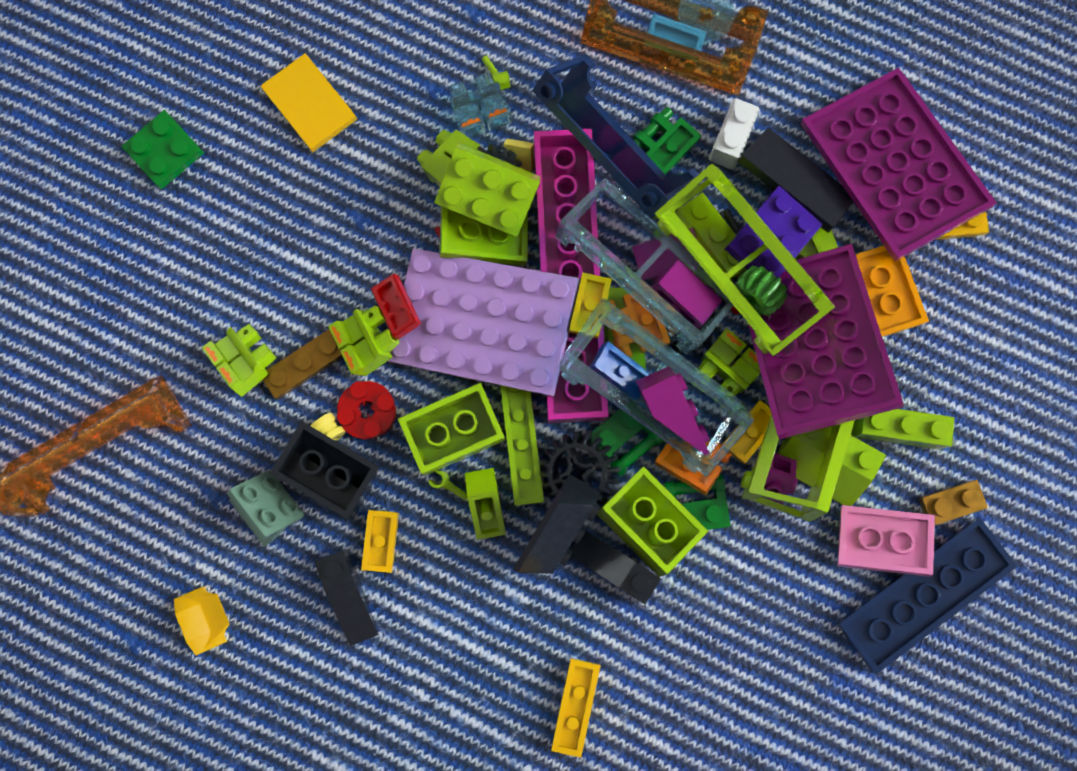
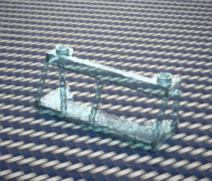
M604 178L560 221L555 237L565 246L569 242L571 244L575 243L574 250L576 252L582 251L668 328L670 330L668 334L671 337L677 334L679 342L676 346L687 355L697 349L707 339L734 305L687 250L671 236H666L649 216L624 195L625 191L618 183L614 181L609 182ZM603 193L607 194L662 244L637 272H633L577 222ZM666 249L670 250L726 301L701 331L641 279L644 272Z
M602 298L559 361L560 370L562 371L561 376L572 385L577 383L589 385L681 452L684 458L682 463L694 473L700 471L705 476H708L754 422L743 401L605 298ZM597 316H598V320L595 322V324H594V325L592 326V328L589 330V328L591 327V325L593 324V322L595 321V319H596ZM603 324L622 335H627L662 361L656 371L669 366L675 372L681 373L683 378L716 401L719 407L727 413V416L707 447L709 454L704 455L656 420L650 411L643 407L644 399L642 395L635 401L577 358ZM733 419L740 426L711 459L712 452Z

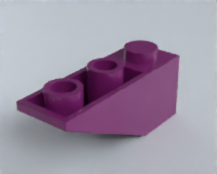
M667 366L635 381L648 410L656 420L704 455L709 454L705 443L710 441L703 425L698 426L694 417L699 414L692 399L686 400L683 391L688 388L681 373L675 374Z

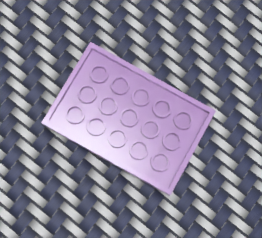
M413 249L404 288L419 317L421 325L398 339L400 343L390 351L392 358L388 362L554 397L580 279L464 257L441 258L439 253Z

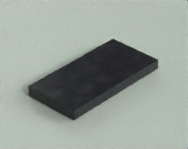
M769 127L737 161L771 189L775 190L778 186L784 189L823 224L821 228L827 233L833 229L853 203L845 188L838 181Z

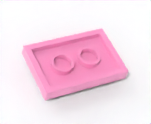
M842 505L840 508L837 566L931 577L933 575L935 515Z

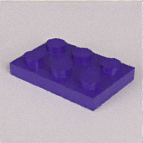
M780 186L771 193L756 211L794 258H796L823 225ZM746 223L724 250L740 263L761 247L764 242ZM769 249L745 266L746 269H749L752 265L758 268L763 266L767 271H773L776 277H780L786 270Z

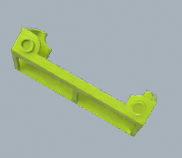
M710 164L655 212L660 219L657 225L666 236L673 234L681 241L753 328L757 336L754 342L764 354L770 352L772 356L776 355L835 308L833 303L714 164ZM711 184L727 198L764 242L761 247L727 273L723 272L675 214L677 209ZM767 249L774 254L819 310L816 315L783 341L777 337L730 280L733 275Z
M771 413L755 466L751 471L746 470L740 484V487L744 488L742 498L808 522L827 514L855 420L833 425L816 484L811 487L805 500L764 489L779 441ZM766 498L802 506L801 511Z

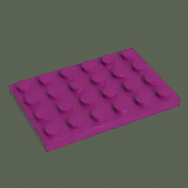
M899 67L802 119L801 126L895 262L988 211L997 203Z
M845 245L796 260L833 303L835 308L774 356L770 352L764 354L754 342L757 336L749 325L778 438L782 439L903 408V400L853 245ZM787 270L779 277L781 278V283L787 287V297L784 300V304L770 316L760 315L781 341L819 312Z

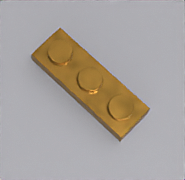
M328 329L267 369L266 371L269 375L263 381L274 398L279 400L343 357L340 352L342 349L338 348L330 329Z

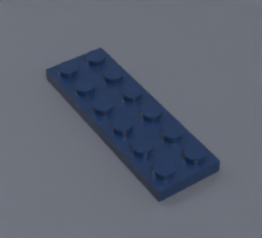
M976 517L934 548L933 575L931 577L900 574L836 624L871 672L877 675L1018 566L980 517Z

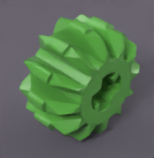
M752 265L741 274L735 284L759 315L770 316L784 304V300L787 297V287L781 283V278L776 277L773 271L769 272L763 266L758 268Z

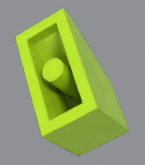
M494 468L464 473L467 498L477 540L506 535Z

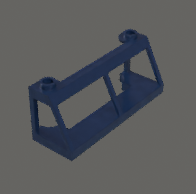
M587 54L546 69L532 91L652 220L659 219L655 212L696 178L699 173L693 168L687 173L682 174L675 167L666 175L591 96L598 84L595 81H591L590 70L595 66V63ZM571 69L562 83L554 76ZM582 129H592V139Z

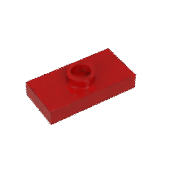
M393 273L371 288L393 338L400 339L421 325L419 317L398 275Z

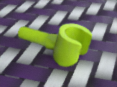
M488 56L482 57L483 63L490 71L495 89L503 90L510 88L508 72L498 73Z
M435 471L442 476V483L440 485L432 479L428 480L433 488L444 487L464 501L467 499V493L449 481V475L445 471Z

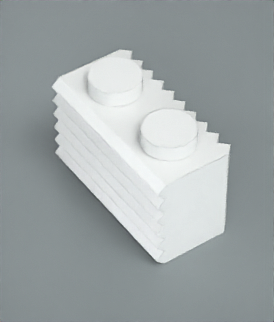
M733 98L709 156L711 162L729 169L736 167L760 111L758 106Z

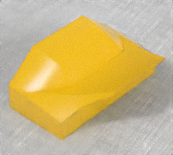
M204 586L174 599L176 618L186 643L195 655H199L227 642L224 634L230 624L218 594L207 592Z

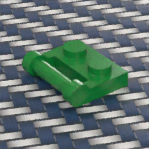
M632 400L591 432L592 443L596 438L602 437L603 442L600 445L602 449L607 445L612 446V449L606 453L608 457L613 456L612 454L640 430L643 429L648 435L619 460L611 462L612 467H620V472L616 473L619 478L627 473L626 469L654 445L659 446L665 441L662 434L650 423Z
M722 474L718 476L710 489L714 490L715 499L682 503L707 530L731 527L725 494V482ZM673 481L663 482V486L674 497L676 495L699 492L684 482L673 484Z

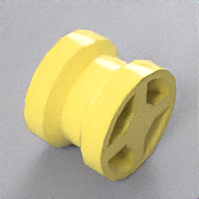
M331 412L323 415L310 425L335 441L339 440L346 432L342 426H338L335 423V416Z

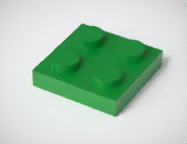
M165 110L121 146L161 190L204 154L199 146Z

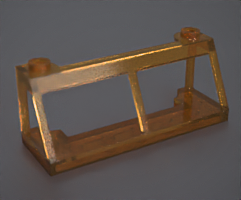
M590 0L580 43L738 96L755 56L768 15V10L756 6L741 8L737 17L687 0H623L674 17V20L677 22L683 20L744 40L738 47H726L723 58L615 23L618 11L610 6L608 0Z
M162 375L157 376L6 464L0 471V511L2 515L38 517L48 511L50 508L46 504V497L49 492L56 489L49 476L136 425L146 429L169 426L177 433H181L191 427L190 421L165 377ZM24 502L27 508H19V506Z

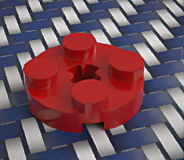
M373 381L353 383L343 392L337 405V419L339 423H341L348 434L361 440H371L386 434L394 425L397 416L395 400L391 393L383 385ZM366 403H372L371 409L375 411L373 416L367 415V419L362 418L360 407L362 405L366 406Z

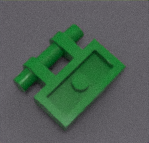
M665 107L660 113L656 112L650 118V124L643 131L639 130L633 136L634 142L640 148L648 151L646 154L665 175L676 166L702 137L700 133L681 117L674 125L668 120L673 116V112L668 107ZM658 130L662 131L664 135L657 142L651 139Z

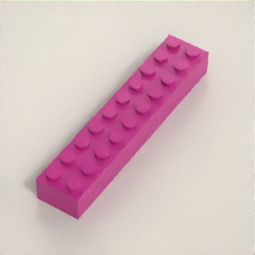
M582 129L592 139V129ZM569 130L534 131L535 174L540 176V184L536 191L540 271L576 277L580 281L582 272L600 276L594 158ZM603 321L598 339L568 333L554 397L547 395L548 424L606 421L608 419L607 382L589 368L604 343Z

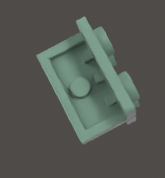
M271 470L234 486L227 492L231 504L264 547L272 543L288 526L305 516L277 477L270 474Z

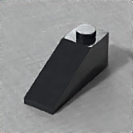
M585 531L578 544L573 543L570 548L573 551L571 557L643 604L647 603L661 580L660 577L588 531Z
M343 550L314 561L324 591L349 645L352 646L379 635L350 551Z

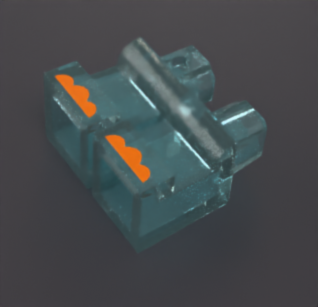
M484 73L475 78L477 90L467 92L464 82L450 86V103L458 130L469 138L485 133V124L488 131L512 123L511 110L508 103L505 102L498 82L494 83L489 73Z

